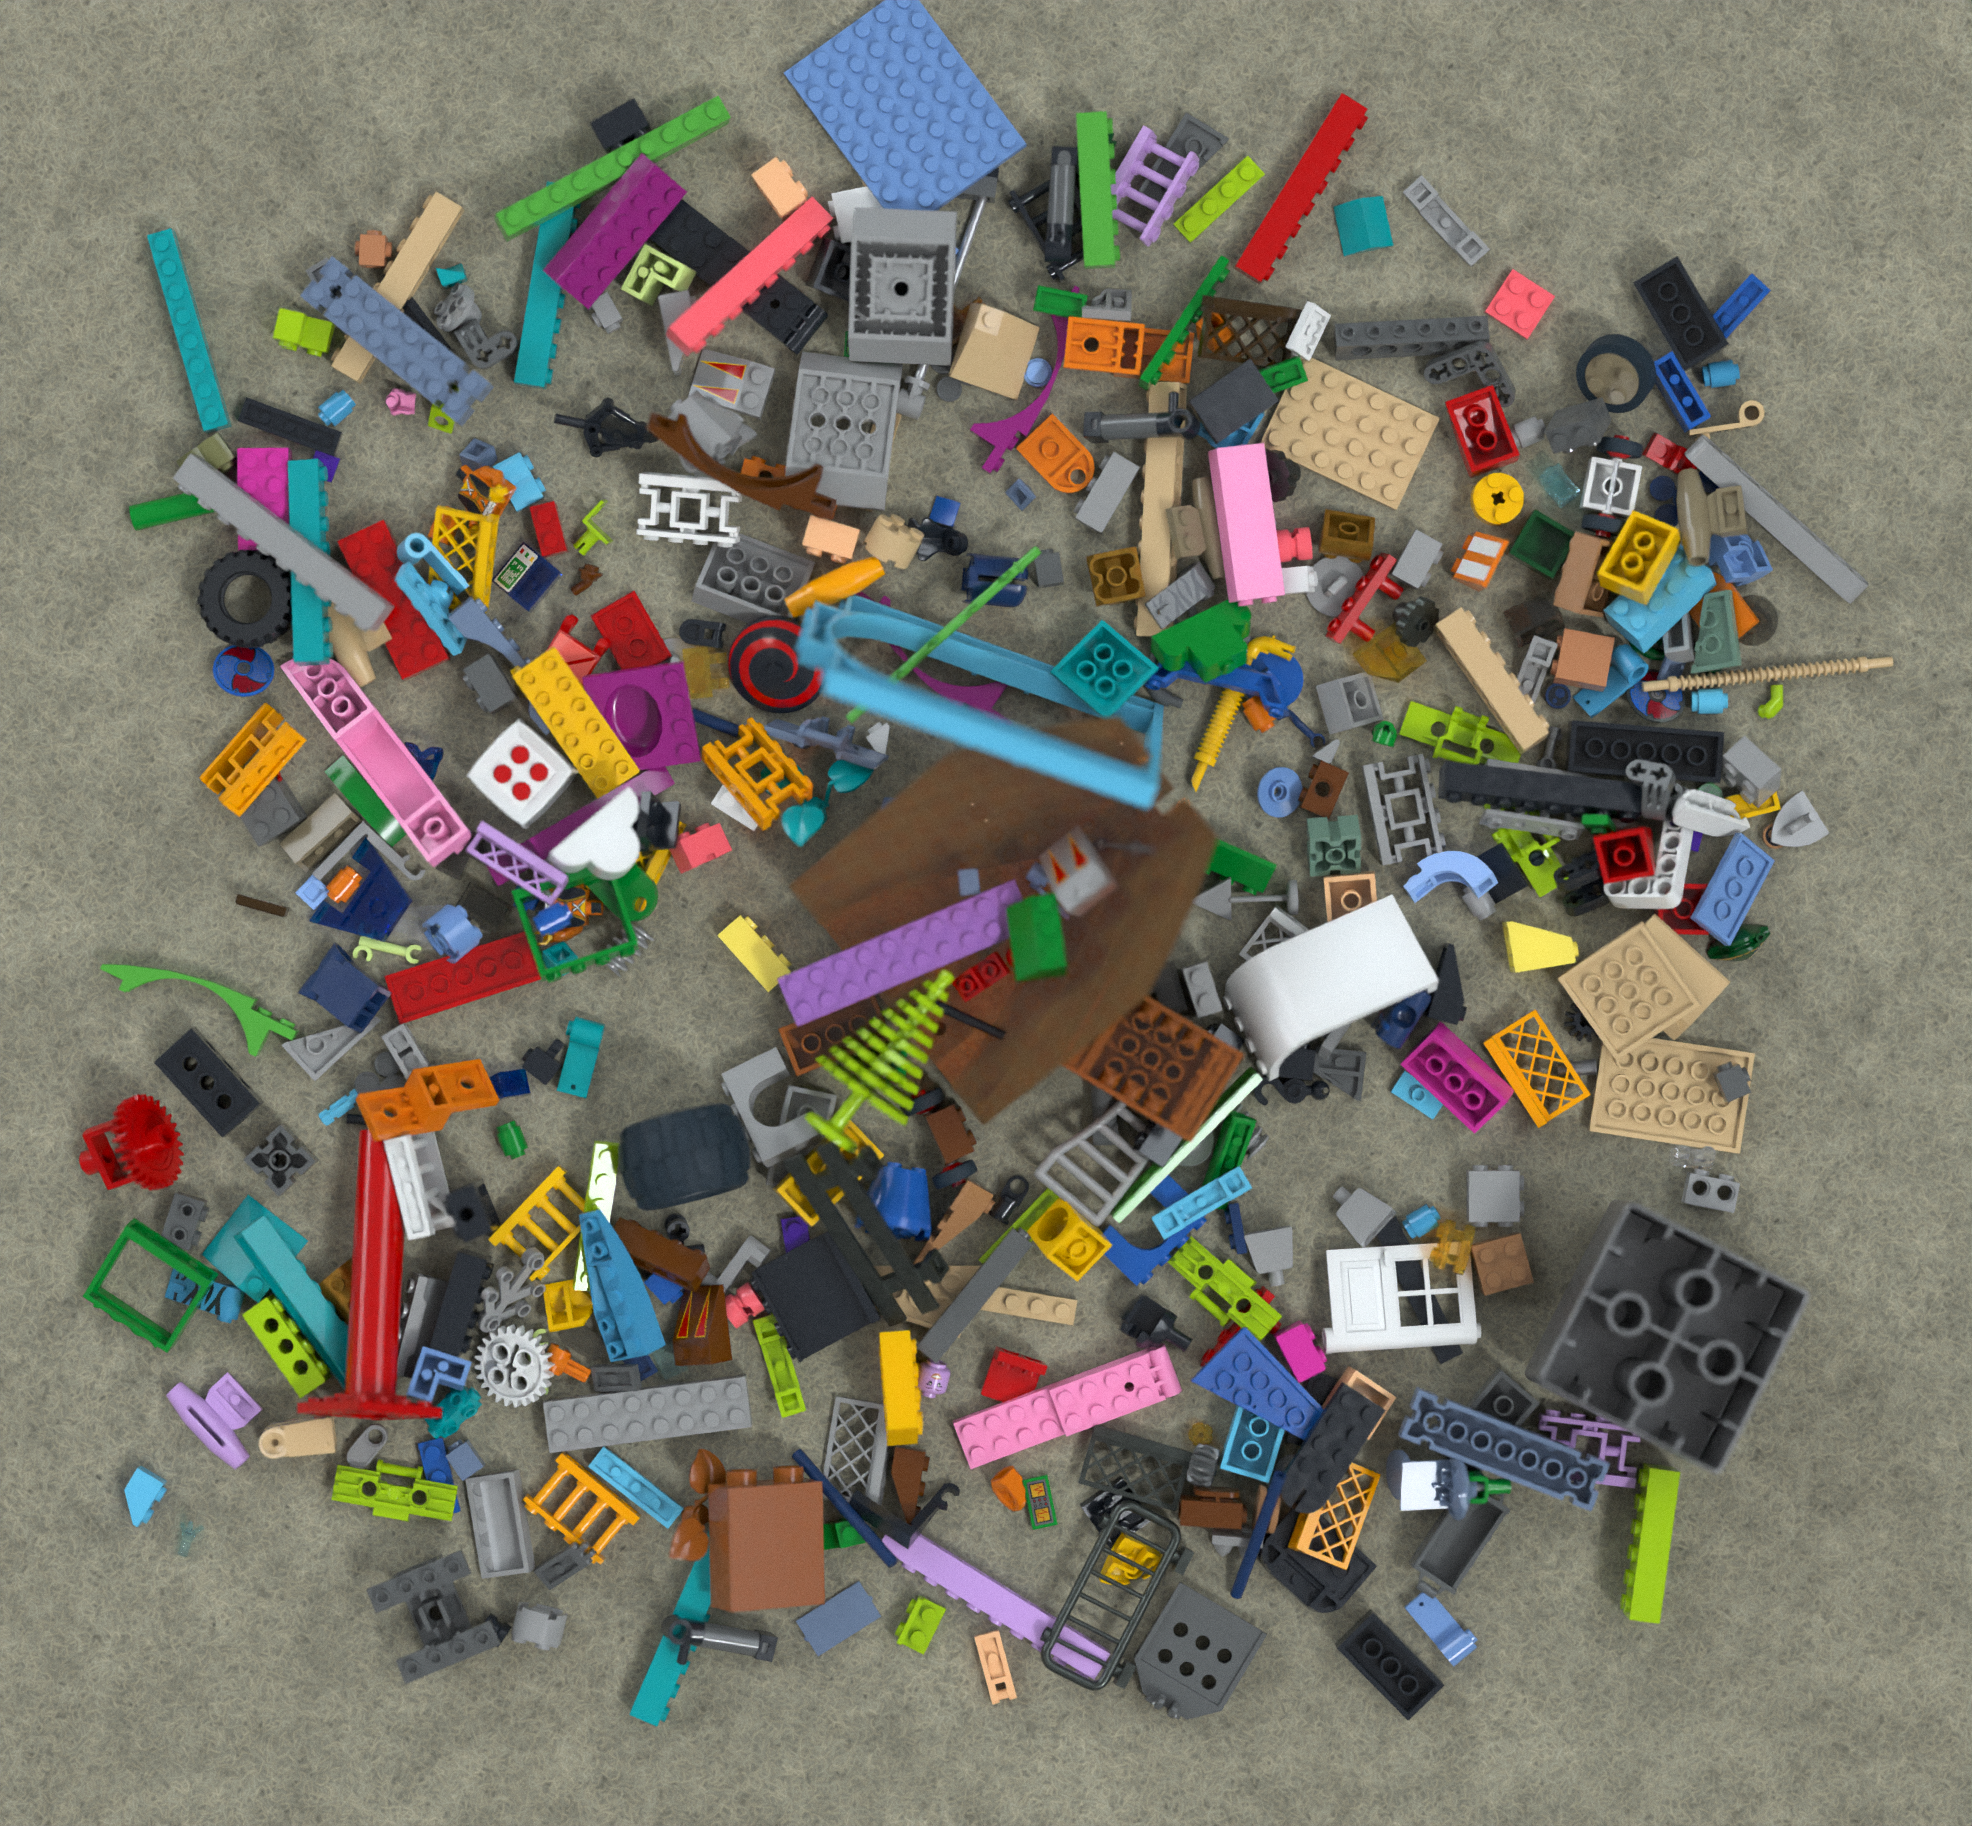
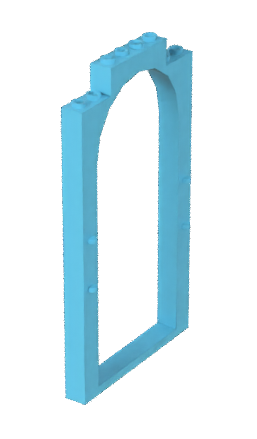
M855 594L846 598V601L841 600L838 609L815 601L813 609L807 608L796 652L800 653L799 663L824 672L821 678V682L825 683L823 693L960 742V745L965 746L968 744L1013 760L1016 765L1021 763L1141 807L1150 808L1159 782L1164 705L1132 695L1111 716H1119L1128 728L1145 734L1143 751L1146 755L1143 757L1142 770L897 683L870 671L849 657L834 641V639L843 637L870 638L917 652L944 626ZM954 631L928 655L934 659L971 671V675L976 676L979 674L1024 690V694L1029 695V693L1102 718L1050 673L1055 666L958 631Z

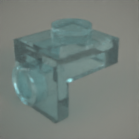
M1559 463L1546 468L1539 477L1542 488L1560 509L1581 494L1577 486L1564 473Z

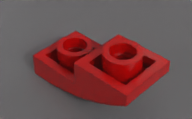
M996 951L955 978L952 984L966 1003L1007 976L1011 971Z

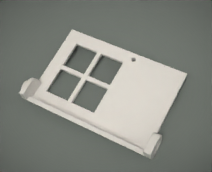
M1469 1241L1326 1250L1332 1328H1323L1324 1355L1338 1352L1459 1344L1474 1345L1477 1342V1338H1481V1325L1476 1323ZM1455 1258L1457 1288L1430 1289L1428 1259ZM1422 1260L1425 1290L1398 1291L1395 1262ZM1458 1293L1460 1323L1434 1325L1431 1295ZM1425 1295L1428 1325L1401 1327L1398 1297Z

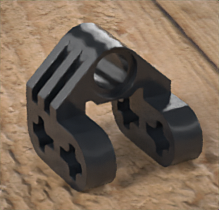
M1596 850L1572 858V863L1564 865L1554 872L1553 878L1559 890L1569 891L1580 886L1582 887L1566 894L1562 900L1564 909L1569 916H1580L1605 906L1610 902L1604 891V880Z

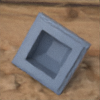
M1020 478L1005 492L1021 511L1036 498L1031 487Z
M1665 656L1657 679L1667 680L1669 676L1679 678L1686 663L1675 662Z

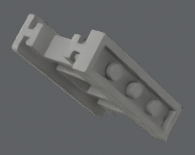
M1423 754L1406 757L1409 770L1385 774L1383 762L1361 766L1381 865L1402 862L1400 851L1402 848L1424 844L1426 857L1436 853L1439 854L1442 852V848H1446L1444 834L1439 833L1437 823H1441L1439 809L1434 808L1432 798H1436L1434 784L1429 783L1427 776L1428 773H1431L1428 758L1424 759ZM1414 763H1418L1424 798H1421L1419 788L1407 791L1405 789L1403 776L1416 773ZM1375 771H1378L1380 780L1393 778L1396 793L1383 795L1384 806H1381ZM1414 794L1418 820L1395 824L1390 799ZM1424 813H1428L1434 844L1433 848L1430 846L1429 838L1415 839L1413 826L1426 823ZM1387 820L1390 830L1403 828L1406 843L1393 845L1395 854L1391 856L1385 821Z

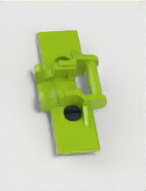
M1490 804L1483 805L1485 809H1490ZM1540 810L1525 811V815L1529 813L1531 816L1540 817ZM1497 828L1498 831L1491 835L1493 840L1497 844L1503 843L1514 863L1517 862L1539 898L1557 888L1553 875L1562 865L1551 849V846L1561 841L1560 838L1542 834L1547 843L1540 846L1533 839L1530 832Z

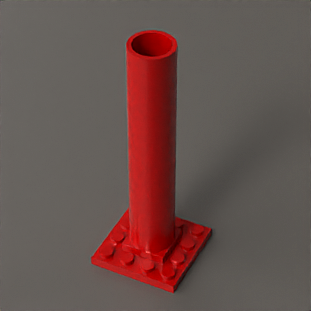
M369 1129L359 1131L345 1393L334 1394V1397L308 1398V1402L297 1403V1413L377 1421L441 1418L442 1408L432 1407V1402L417 1401L414 1403L411 1400H406V1396L396 1395L405 1224L384 1144L385 1140L374 1141Z

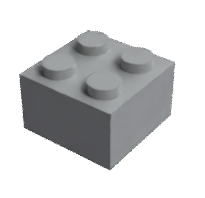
M1744 736L1723 755L1721 775L1723 781L1728 786H1734L1741 792L1740 795L1748 804L1753 803L1759 808L1779 789L1781 768Z

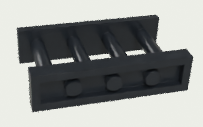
M1050 179L1020 197L1017 196L1015 190H1012L1009 193L1011 199L1008 200L1015 214L1019 212L1044 256L1046 240L1043 241L1037 227L1047 222L1048 210L1031 219L1024 206L1049 192ZM1076 184L1074 209L1076 208L1080 218L1077 219L1078 222L1072 225V237L1082 231L1081 194ZM1083 248L1071 255L1070 264L1049 263L1046 266L1053 280L1058 278L1060 283L1063 282L1065 277L1062 272L1084 260Z

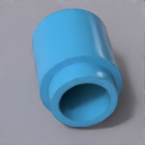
M1732 359L1708 363V366L1702 367L1705 387L1711 386V388L1735 385L1736 379H1740L1738 364H1733Z
M344 390L339 393L335 392L318 407L321 411L318 416L327 426L332 424L335 427L353 412L352 408L356 404Z
M1425 1204L1407 1215V1219L1402 1221L1412 1239L1416 1236L1420 1238L1440 1226L1438 1220L1441 1217L1434 1205L1429 1208Z

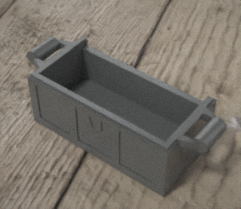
M1489 1494L1488 1501L1485 1504L1469 1503L1466 1515L1462 1520L1453 1519L1447 1508H1444L1409 1560L1410 1565L1420 1572L1416 1586L1418 1590L1432 1599L1444 1590L1449 1591L1453 1595L1456 1593L1457 1587L1469 1569L1472 1568L1479 1554L1488 1541H1490L1504 1517L1511 1511L1503 1504L1504 1494H1496L1500 1497L1499 1500ZM1424 1575L1440 1585L1439 1590L1423 1581Z

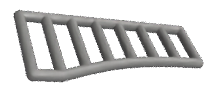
M1119 1099L1093 1123L1051 1150L1034 1172L1035 1177L1063 1201L1068 1202L1096 1227L1102 1224L1149 1163L1132 1150L1133 1146L1107 1125L1118 1114L1138 1132L1144 1131L1147 1127L1146 1124L1125 1108L1127 1104ZM1099 1131L1136 1162L1135 1165L1126 1174L1086 1141V1139ZM1078 1146L1121 1183L1112 1194L1109 1193L1067 1158L1064 1153ZM1055 1161L1105 1202L1096 1214L1047 1174Z

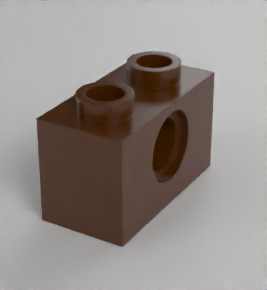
M1319 761L1318 765L1313 764L1308 778L1312 779L1309 787H1303L1298 801L1302 802L1300 808L1329 819L1349 772L1323 761ZM1319 782H1324L1329 787L1328 794L1324 797L1317 795L1315 792V786Z

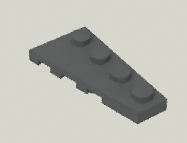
M1185 113L1165 148L1184 158L1188 156L1190 151L1194 152L1199 158V170L1229 141V138L1190 114ZM1159 156L1152 170L1174 180L1181 167ZM1146 178L1139 192L1161 202L1168 189ZM1138 203L1139 205L1143 206L1144 208L1148 209L1149 211H1151V212H1153V213L1155 212V211H1153V210L1147 208L1146 206H1144V205Z

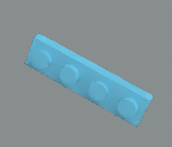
M603 1446L588 1466L667 1529L684 1509L683 1506L605 1446Z

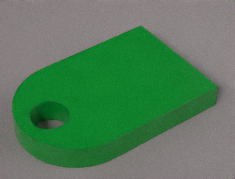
M634 862L624 876L616 879L631 922L647 918L654 911L658 902V889L654 880ZM599 878L584 883L613 914L620 918L607 880ZM643 897L647 905L643 911L639 912L635 908V902Z

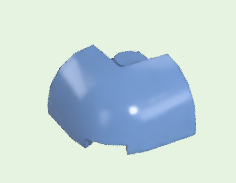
M1714 534L1711 536L1709 566L1718 565L1726 583L1735 582L1736 586L1745 585L1762 578L1773 570L1758 540L1754 542L1746 534L1724 538Z

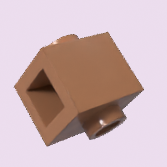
M368 230L367 234H360V241L355 242V256H359V266L361 268L385 269L387 257H392V242H388L387 236L382 235V231Z

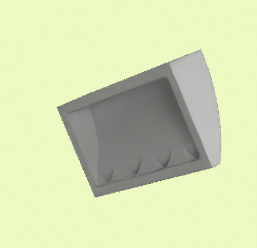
M520 1470L466 1478L482 1579L529 1573L535 1570L527 1512L524 1506L525 1502L523 1501L524 1494Z

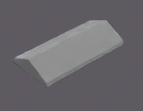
M788 1085L779 1126L808 1112H815L830 1121L833 1116L837 1095ZM817 1130L821 1140H823L826 1136ZM815 1144V1145H813V1146H811V1147H809V1148H807V1149H805V1150H803V1151H801V1152H799V1153H797V1154H795V1155H793V1156H791V1157H789V1158H792V1157L797 1156V1155H799V1154H802L803 1157H805L817 1144ZM785 1160L769 1167L766 1185L776 1186L789 1173L784 1164Z

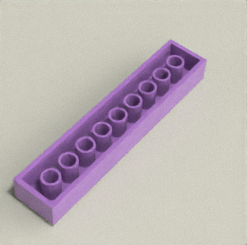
M1009 880L980 894L971 896L778 977V982L797 1027L1010 938L1006 908L1023 900L1015 880Z

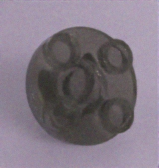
M1747 595L1742 598L1760 622L1738 640L1740 643L1748 646L1762 645L1775 634L1778 626V614L1775 606L1767 598L1759 595Z

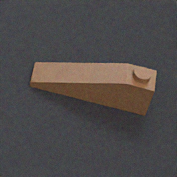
M967 1178L913 1264L922 1261L928 1251L935 1248L939 1250L978 1219L983 1212L988 1214L995 1203L992 1200L994 1194L970 1178Z

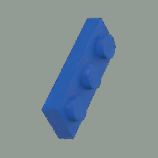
M1753 273L1713 315L1726 339L1771 291Z
M441 1437L418 1443L426 1480L455 1485L450 1463L445 1457L447 1451L444 1438ZM456 1495L453 1513L461 1512L458 1495Z

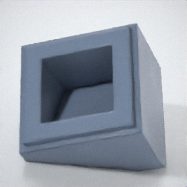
M475 438L459 454L462 466L468 465L473 471L485 465L491 467L497 460L494 446Z
M959 869L960 895L980 894L978 870Z

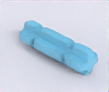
M355 1088L349 1092V1096L344 1095L330 1105L329 1110L325 1109L319 1113L318 1116L324 1125L328 1126L335 1121V1117L339 1118L355 1107L353 1104L357 1103L356 1098L358 1096Z

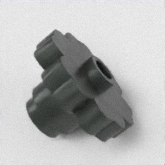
M1266 451L1272 501H1284L1286 497L1292 496L1297 486L1296 482L1301 477L1300 467L1290 458L1286 459L1283 451Z
M1420 596L1415 602H1401L1395 607L1392 617L1396 622V635L1400 637V642L1408 647H1416L1419 642L1425 643L1433 634V626L1439 621V609L1435 607L1434 601Z

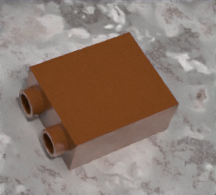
M784 1465L773 1467V1479L757 1480L756 1469H731L726 1471V1483L708 1484L711 1607L729 1612L825 1604L822 1481L804 1478L803 1466Z

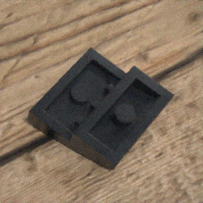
M1122 1476L1111 1482L1112 1487L1116 1489H1121L1128 1485ZM1130 1487L1124 1490L1133 1493ZM1099 1490L1082 1502L1080 1506L1100 1534L1103 1528L1099 1527L1098 1524L1105 1512L1110 1515L1113 1508L1122 1501L1130 1500L1140 1505L1142 1504L1138 1500ZM1124 1511L1117 1524L1135 1533L1151 1521L1132 1511ZM1116 1529L1113 1530L1107 1541L1110 1549H1112L1122 1533Z

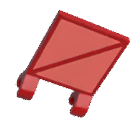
M571 614L565 617L547 650L555 647L581 686L584 687L583 676L592 674L602 656L611 646L612 641L607 637L600 638L594 650L570 635V632L579 621L575 615Z

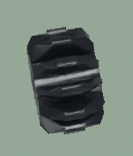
M1572 1003L1570 1007L1575 1011L1574 1014L1571 1012H1565L1564 1014L1572 1018V1021L1564 1022V1026L1573 1025L1568 1034L1572 1036L1578 1031L1577 1041L1583 1039L1584 1033L1587 1042L1592 1041L1591 1033L1599 1038L1591 1025H1580V1021H1583L1580 1019L1583 1013L1576 1004Z

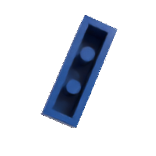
M1673 351L1654 362L1656 367L1655 384L1684 433L1711 417L1710 413Z

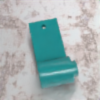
M575 1017L574 1021L569 1020L566 1035L570 1036V1042L557 1087L558 1092L587 1098L605 1024L580 1017Z

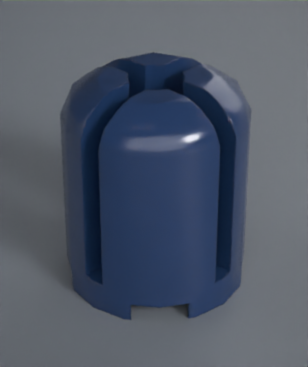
M967 553L966 556L971 558L969 567L963 568L961 590L966 591L967 600H962V602L970 604L994 583L978 581V577L998 579L1019 558ZM1027 567L1023 569V573L1020 572L1012 580H1028ZM1007 584L984 605L1017 607L1026 596L1027 586Z

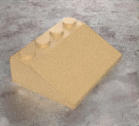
M1654 914L1644 924L1701 1002V1006L1663 1030L1675 1041L1729 985L1730 981Z

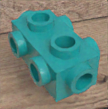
M464 1386L463 1390L460 1391L450 1387L451 1392L447 1393L445 1398L436 1406L442 1408V1417L424 1419L429 1425L427 1427L428 1432L435 1439H438L440 1436L446 1439L457 1432L460 1425L466 1419L477 1413L478 1408L482 1405L480 1402L482 1397L476 1389Z

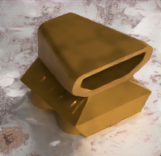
M1136 547L1086 557L1096 607L1109 606L1146 597Z

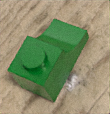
M845 1518L823 1523L824 1550L846 1548L865 1543V1540Z

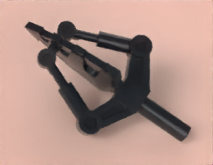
M611 398L603 399L600 405L589 414H586L585 419L557 413L554 416L555 424L583 429V435L589 446L590 454L595 458L600 457L603 452L616 451L624 447L641 449L644 443L649 442L650 444L659 441V438L651 431H647V424L644 421L637 422L632 419L628 413L616 407ZM598 434L602 435L604 443L600 442Z

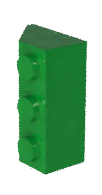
M1217 839L1205 874L1210 875L1211 871L1220 874L1219 880L1221 881L1231 877V885L1236 881L1244 885L1242 890L1256 896L1257 892H1264L1277 865Z
M1056 894L1030 896L1007 907L1006 914L1016 982L1067 976Z

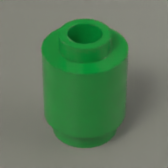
M515 1120L496 1127L498 1132L496 1136L505 1157L510 1155L512 1160L525 1155L524 1149L528 1148L520 1125L517 1126Z

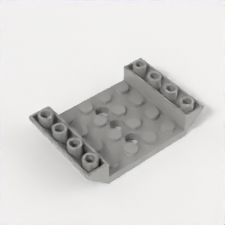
M802 352L785 476L802 472L816 463L824 467L821 481L816 490L817 493L836 499V505L884 511L903 364L850 361L849 357ZM814 416H821L825 419V424L821 427H814L810 421ZM846 419L851 425L847 430L842 431L837 428V421ZM866 422H872L876 429L873 433L867 434L862 431L861 426Z

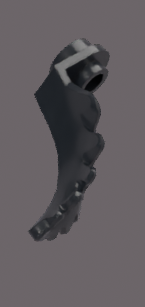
M910 518L908 521L909 528L918 529L924 534L922 543L917 550L920 561H926L938 552L959 556L968 548L967 536L958 530L950 527H940L931 518H924L921 525L914 518Z

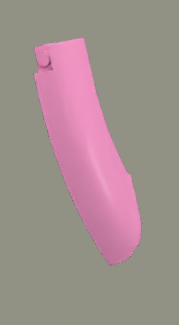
M294 659L280 666L333 739L339 744L384 802L425 859L435 867L453 852L456 854L461 852L471 838L470 831L346 669L333 659H330V664L299 666L294 663Z

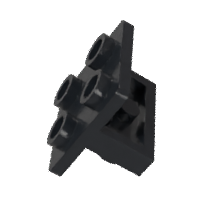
M651 791L641 793L638 814L631 826L639 841V852L676 848L681 811L679 801L660 802Z

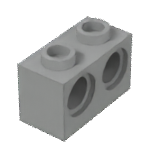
M406 1023L381 1036L407 1080L413 1069L431 1066Z
M1694 1169V1173L1687 1172L1681 1202L1734 1213L1740 1183L1734 1181V1176L1719 1173V1178L1709 1176V1171ZM1701 1180L1705 1185V1189L1701 1194H1695L1692 1189L1693 1184ZM1726 1185L1730 1191L1729 1196L1726 1199H1720L1717 1191L1721 1186Z

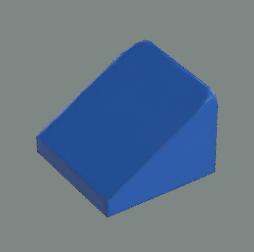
M936 496L929 518L936 523L953 528L961 503Z

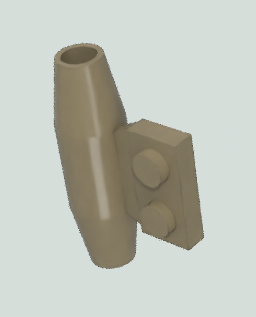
M1684 469L1679 472L1676 505L1680 538L1688 563L1691 566H1703L1709 562L1711 534L1722 536V538L1748 534L1742 486L1719 488L1706 496L1699 472L1696 469Z
M1207 476L1192 480L1193 507L1191 505L1177 506L1165 509L1175 559L1195 557L1202 553L1212 580L1225 578L1212 478Z

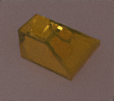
M1394 622L1355 651L1353 656L1368 675L1399 683L1427 662L1417 646L1408 647L1400 642V637L1396 635V622Z

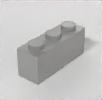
M1113 452L1111 457L1108 455L1104 457L1099 466L1103 470L1098 479L1092 478L1086 489L1090 492L1085 501L1080 499L1073 511L1077 514L1075 520L1099 534H1102L1140 468Z

